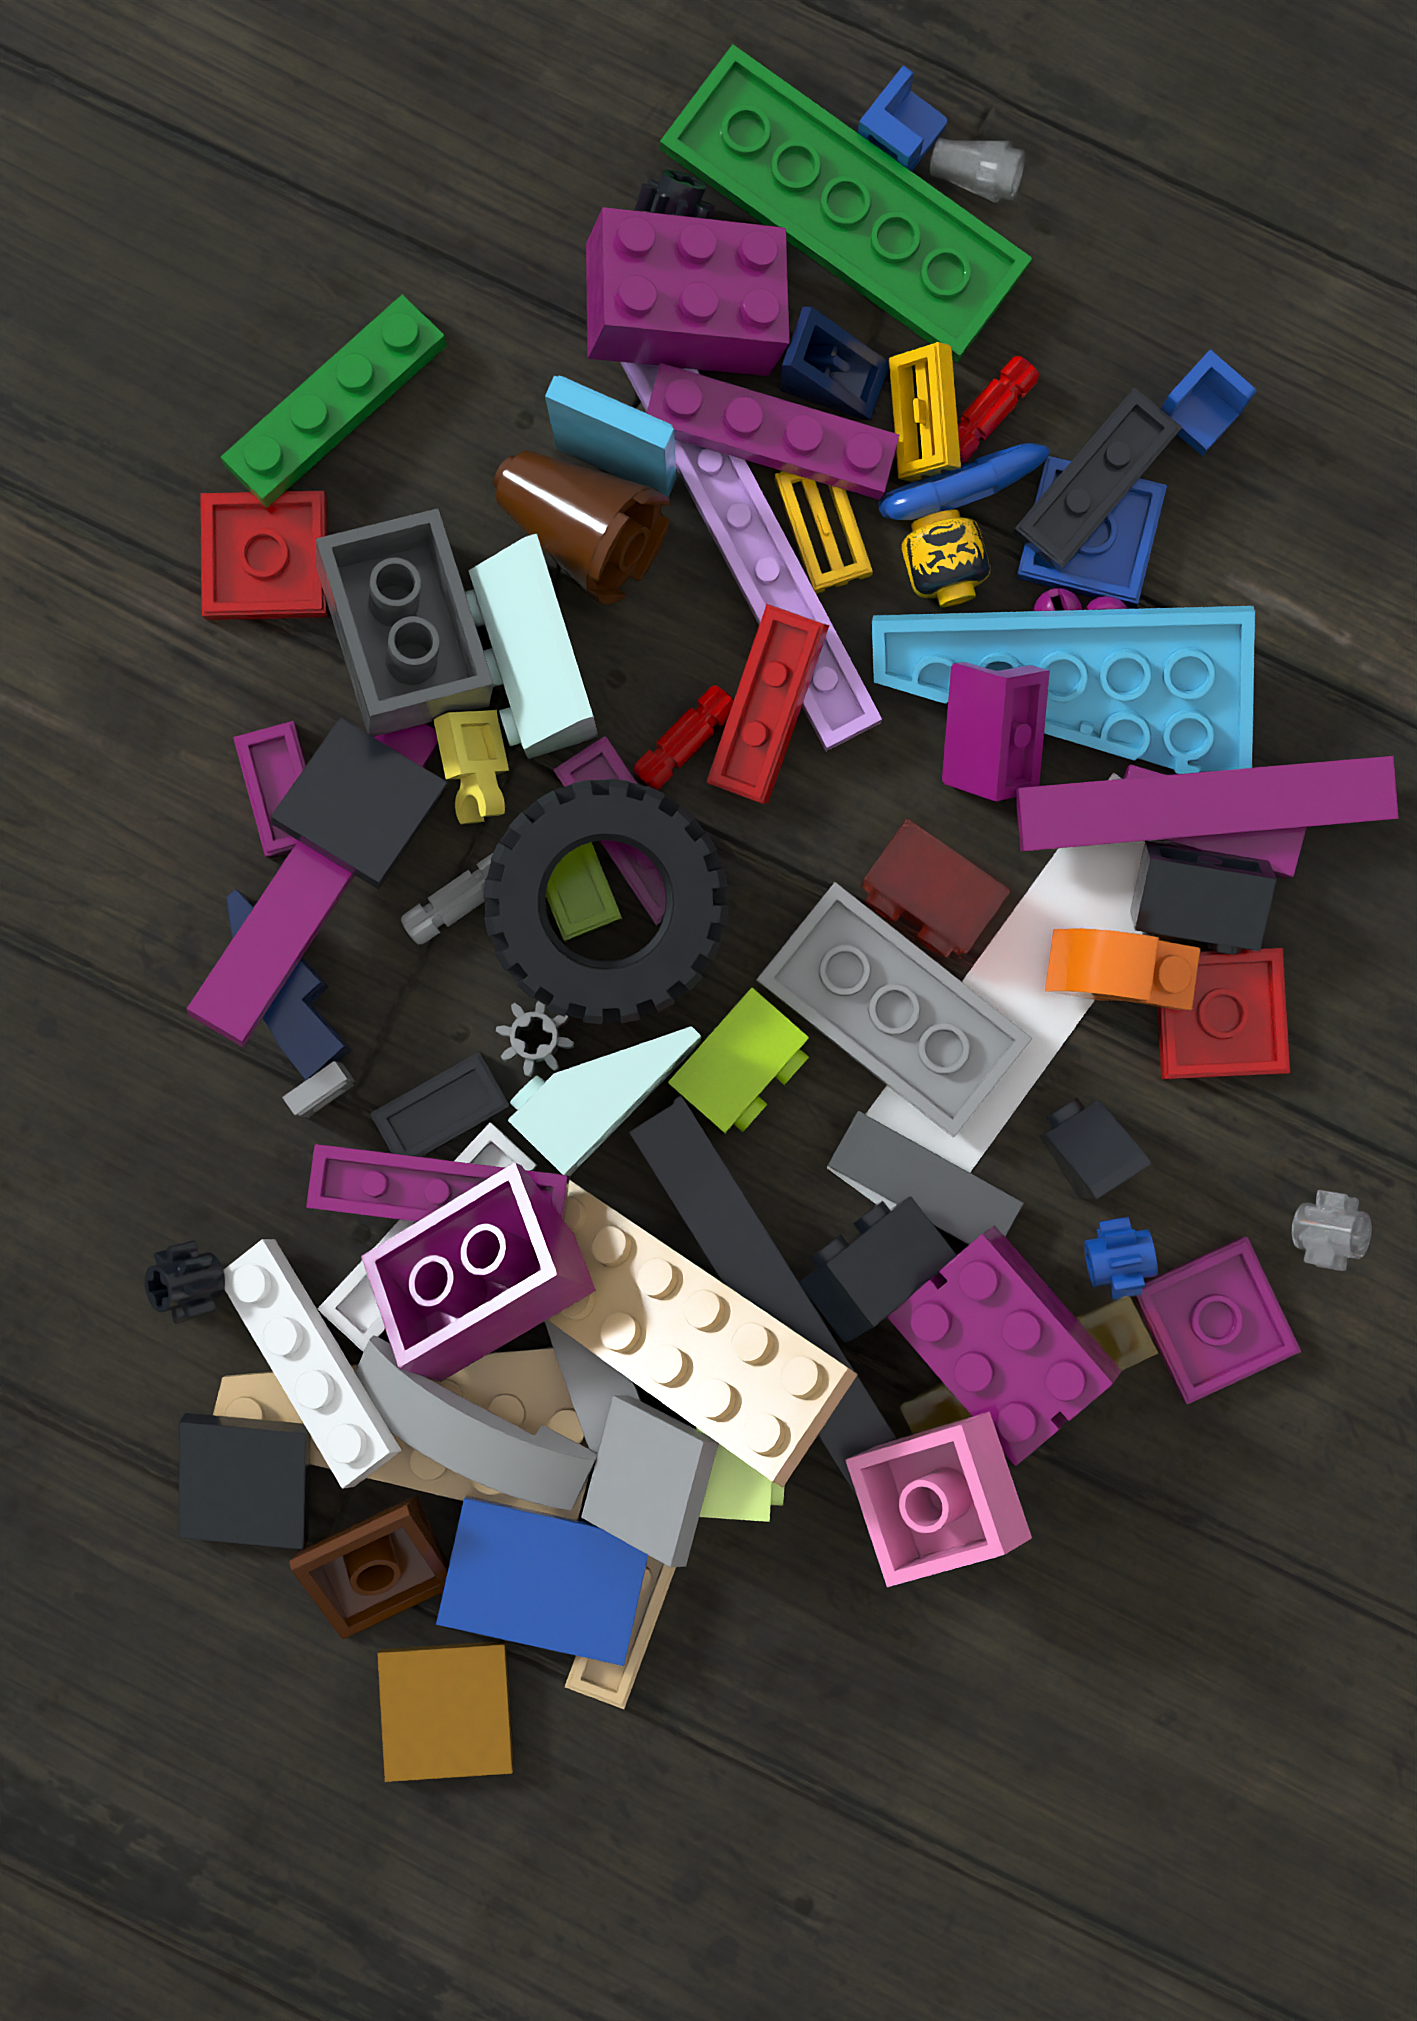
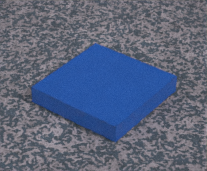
M1048 456L1043 464L1034 505L1071 461ZM1140 478L1060 573L1024 544L1015 579L1051 588H1062L1091 598L1112 596L1120 599L1126 606L1135 608L1139 603L1167 485Z

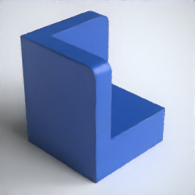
M903 65L860 119L858 134L904 167L913 171L945 130L947 118L911 91L914 72Z
M1210 349L1168 395L1161 410L1182 426L1177 435L1203 457L1245 410L1255 395L1256 389Z

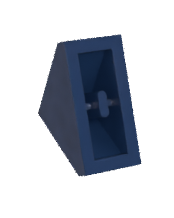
M803 307L782 364L780 391L859 419L870 420L889 369V361L813 307Z

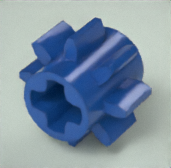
M1129 1217L1099 1222V1229H1097L1098 1238L1084 1241L1086 1265L1092 1286H1110L1113 1300L1142 1295V1288L1145 1287L1144 1278L1157 1276L1158 1273L1155 1248L1149 1230H1131Z

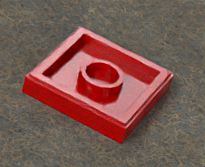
M285 491L267 508L251 492L201 493L202 616L205 620L329 617V607L316 568V538L328 536L327 495L325 491Z
M1283 948L1260 949V951L1252 949L1242 950L1239 954H1225L1216 951L1200 952L1192 1011L1157 1007L1161 1080L1290 1073Z

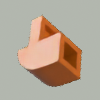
M1083 928L1053 929L1045 991L1098 1001H1128L1174 1010L1192 1011L1200 948L1158 940L1159 937L1135 933Z

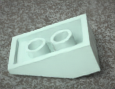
M691 1026L554 1073L546 1082L536 1075L511 1100L510 1103L517 1111L508 1121L563 1175L571 1176L701 1043V1035Z

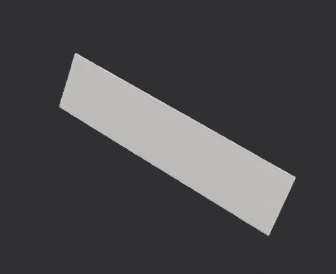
M1115 773L1109 778V780L1122 779ZM1150 840L1151 842L1163 843L1156 840ZM1145 841L1058 848L963 979L962 983L1033 1039L955 1137H951L888 1086L884 1088L865 1115L970 1173L1094 1002L1093 999L1045 991L1053 929H1099L1142 935L1141 931H1135L1130 909ZM827 1167V1169L875 1204L883 1200L889 1209L896 1206L893 1202L834 1169Z

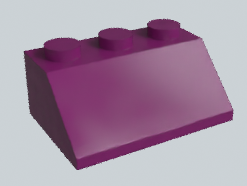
M516 1162L361 1256L398 1368L442 1382L596 1291L574 1233L523 1166Z

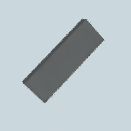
M857 1111L827 1165L896 1205L911 1196L934 1226L968 1245L994 1225L1006 1236L1024 1204L860 1111Z

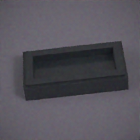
M477 1052L373 1111L370 1115L392 1154L424 1157L505 1111L511 1105L481 1052Z

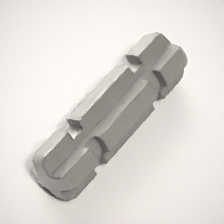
M493 853L476 864L479 868L472 874L467 870L428 897L430 903L424 907L419 903L403 914L401 917L402 925L414 942L417 944L426 943L440 933L438 927L444 923L449 927L485 902V898H483L484 884Z

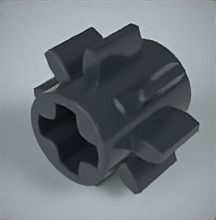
M665 169L662 171L659 182L648 179L647 184H642L634 211L711 219L715 205L702 201L706 190V185L702 181L679 171Z
M194 1240L168 1246L167 1250L154 1254L157 1265L150 1266L146 1271L145 1290L148 1300L158 1312L172 1310V1318L175 1324L215 1312L216 1307L212 1299L219 1298L223 1294L225 1276L222 1265L214 1254L210 1252L198 1254L197 1243Z

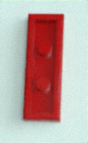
M766 604L706 783L762 804L769 803L830 625L774 605Z

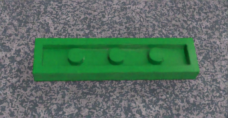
M402 294L221 456L224 466L267 508L447 346L445 335Z

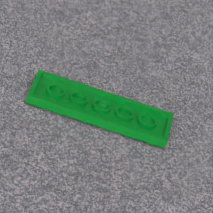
M733 44L660 140V151L765 226L786 228L787 242L930 344L940 342L950 345L952 360L956 363L967 352L1029 268L1032 261L1031 256Z

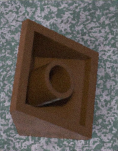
M417 1495L305 1547L304 1550H301L289 1560L291 1571L342 1640L442 1593L449 1568L448 1561Z

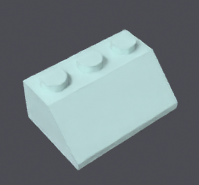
M533 534L524 537L470 569L469 574L474 589L466 591L465 594L476 628L485 625L492 648L484 650V654L494 683L493 687L504 684L510 703L509 708L499 710L509 744L513 746L522 743L525 754L530 759L592 740L599 736L538 536Z

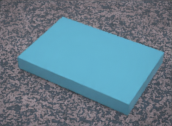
M560 375L558 377L554 376L545 399L556 449L623 479L655 488L666 497H669L677 480L673 425Z

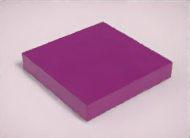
M1242 1236L1145 1281V1287L1142 1288L1143 1294L1134 1296L1183 1403L1187 1405L1301 1352L1247 1236Z

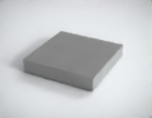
M613 1395L581 1518L670 1568L686 1566L719 1443L710 1436L629 1395Z

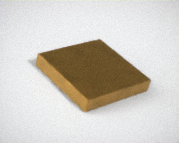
M506 1641L379 1650L377 1654L385 1782L513 1773L514 1763Z

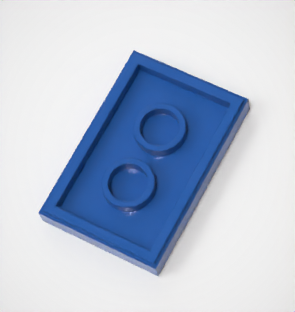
M465 1496L436 1625L624 1666L648 1555L589 1522Z

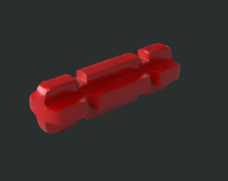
M1013 357L1000 371L1001 374L998 376L1000 380L993 379L963 412L960 419L961 423L957 422L961 464L965 463L978 449L979 439L985 441L1016 407V403L1019 401L1017 397L1024 398L1037 383L1039 378L1038 371L1023 357Z
M717 685L711 686L697 700L698 707L695 710L690 707L656 742L658 748L654 752L648 750L635 763L634 772L646 786L659 790L673 776L671 770L675 766L681 768L714 734L713 727L716 724L722 726L727 721L734 700L726 691Z

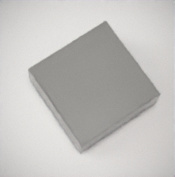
M333 1061L282 1098L295 1116L309 1118L352 1088L355 1080L343 1063Z

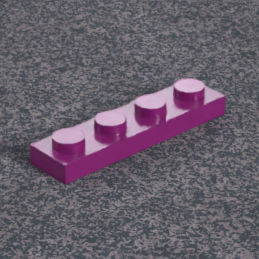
M660 363L646 414L673 425L675 439L878 500L881 499L885 492L899 439V434Z
M315 1144L306 1208L418 1222L505 1168ZM526 1170L564 1220L570 1176Z

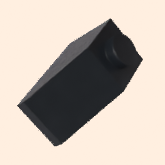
M1078 1097L1071 1100L1046 1117L1052 1127L1039 1135L1079 1199H1098L1151 1165L1142 1149L1100 1100L1092 1101L1083 1106Z

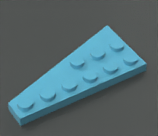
M1253 606L873 615L874 683L946 704L949 697L951 666L954 663L967 662L994 671L1033 665L1050 670L1044 734L1134 761L1138 758L1174 769L1177 774L1252 768L1255 610Z

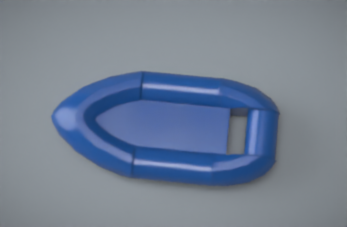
M1024 443L976 458L972 462L961 465L959 469L948 470L921 481H913L887 492L879 501V512L888 519L914 520L936 512L958 508L993 495L1017 482L1040 466L1048 458L1050 449L1045 445Z

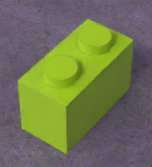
M751 988L668 1081V1084L724 1134L733 1124L741 1132H744L767 1106V1103L759 1095L774 1078H777L785 1085L809 1058L800 1049L809 1037L755 989Z

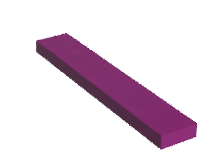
M426 724L374 737L423 768L427 767L439 749L436 730ZM298 841L187 1007L188 1016L244 1047L355 875Z
M1394 756L1015 789L1020 852L1398 819Z

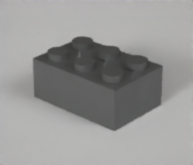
M438 508L316 538L317 572L367 734L376 737L433 722L434 718L448 712L474 711L489 707L494 683Z

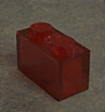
M908 818L904 821L860 886L870 893L865 902L872 909L892 922H896L900 915L921 929L916 938L944 958H948L952 951L961 958L967 954L1011 891Z

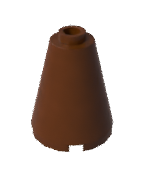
M529 450L522 451L516 456L507 457L499 466L494 477V487L497 489V504L529 536L537 534L541 548L591 598L607 606L619 602L627 595L618 588L629 576L640 582L659 553L668 531L670 519L661 514V506H671L670 499L657 489Z

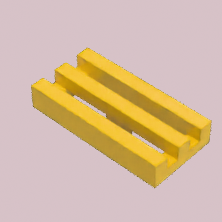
M937 342L890 357L889 367L895 434H899L896 447L898 479L913 482L920 480L921 475L934 476L941 474L942 469L952 471L961 468L951 346ZM914 365H915V372H916V385H917V397H918V398H915V395H914L913 370H912V366H914ZM917 423H920L922 459L919 458Z
M784 471L775 474L774 480L807 578L815 593L823 592L825 588L834 585L839 587L848 584L850 580L856 578L864 579L872 576L873 571L846 490L828 485L854 564L844 567L816 482ZM799 481L802 483L831 570L824 574L821 573L792 487L793 483Z

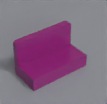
M967 662L952 664L942 781L945 785L993 801L1016 797L1015 789L1039 786L1050 670L1028 665L994 671Z

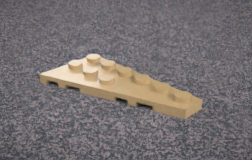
M553 1347L491 1352L442 1382L427 1378L533 1435L537 1433L541 1425H544L589 1449ZM351 1364V1367L353 1368L354 1372L356 1371L358 1364ZM273 1371L222 1377L213 1415L303 1423ZM393 1433L392 1435L402 1451L367 1477L464 1501L465 1496H471L579 1520L589 1479L588 1476L571 1510L549 1507L507 1495L468 1479L425 1456ZM311 1437L310 1464L330 1469Z

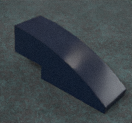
M237 889L226 897L233 938L255 906L245 894ZM302 957L266 1011L263 1020L279 1047L305 1080H308L333 1061L339 1062L352 1048L311 1004L329 986Z

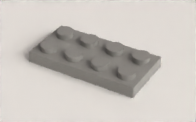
M834 882L757 979V983L951 1137L957 1135L1033 1039L836 882Z

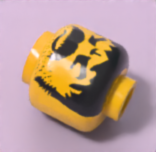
M958 510L936 512L914 521L911 524L913 532L902 543V552L914 592L921 598H938L940 607H951L974 599L976 597L974 587L981 584L990 574V564L976 521L960 517Z

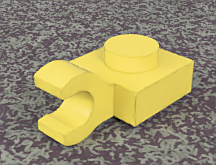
M497 710L448 712L434 718L446 780H461L460 789L455 799V811L460 824L481 823L484 821V817L503 815L505 813V802L503 794L499 789L496 775L509 771Z

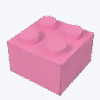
M990 1411L880 1444L845 1459L887 1587L1002 1556L1032 1539Z

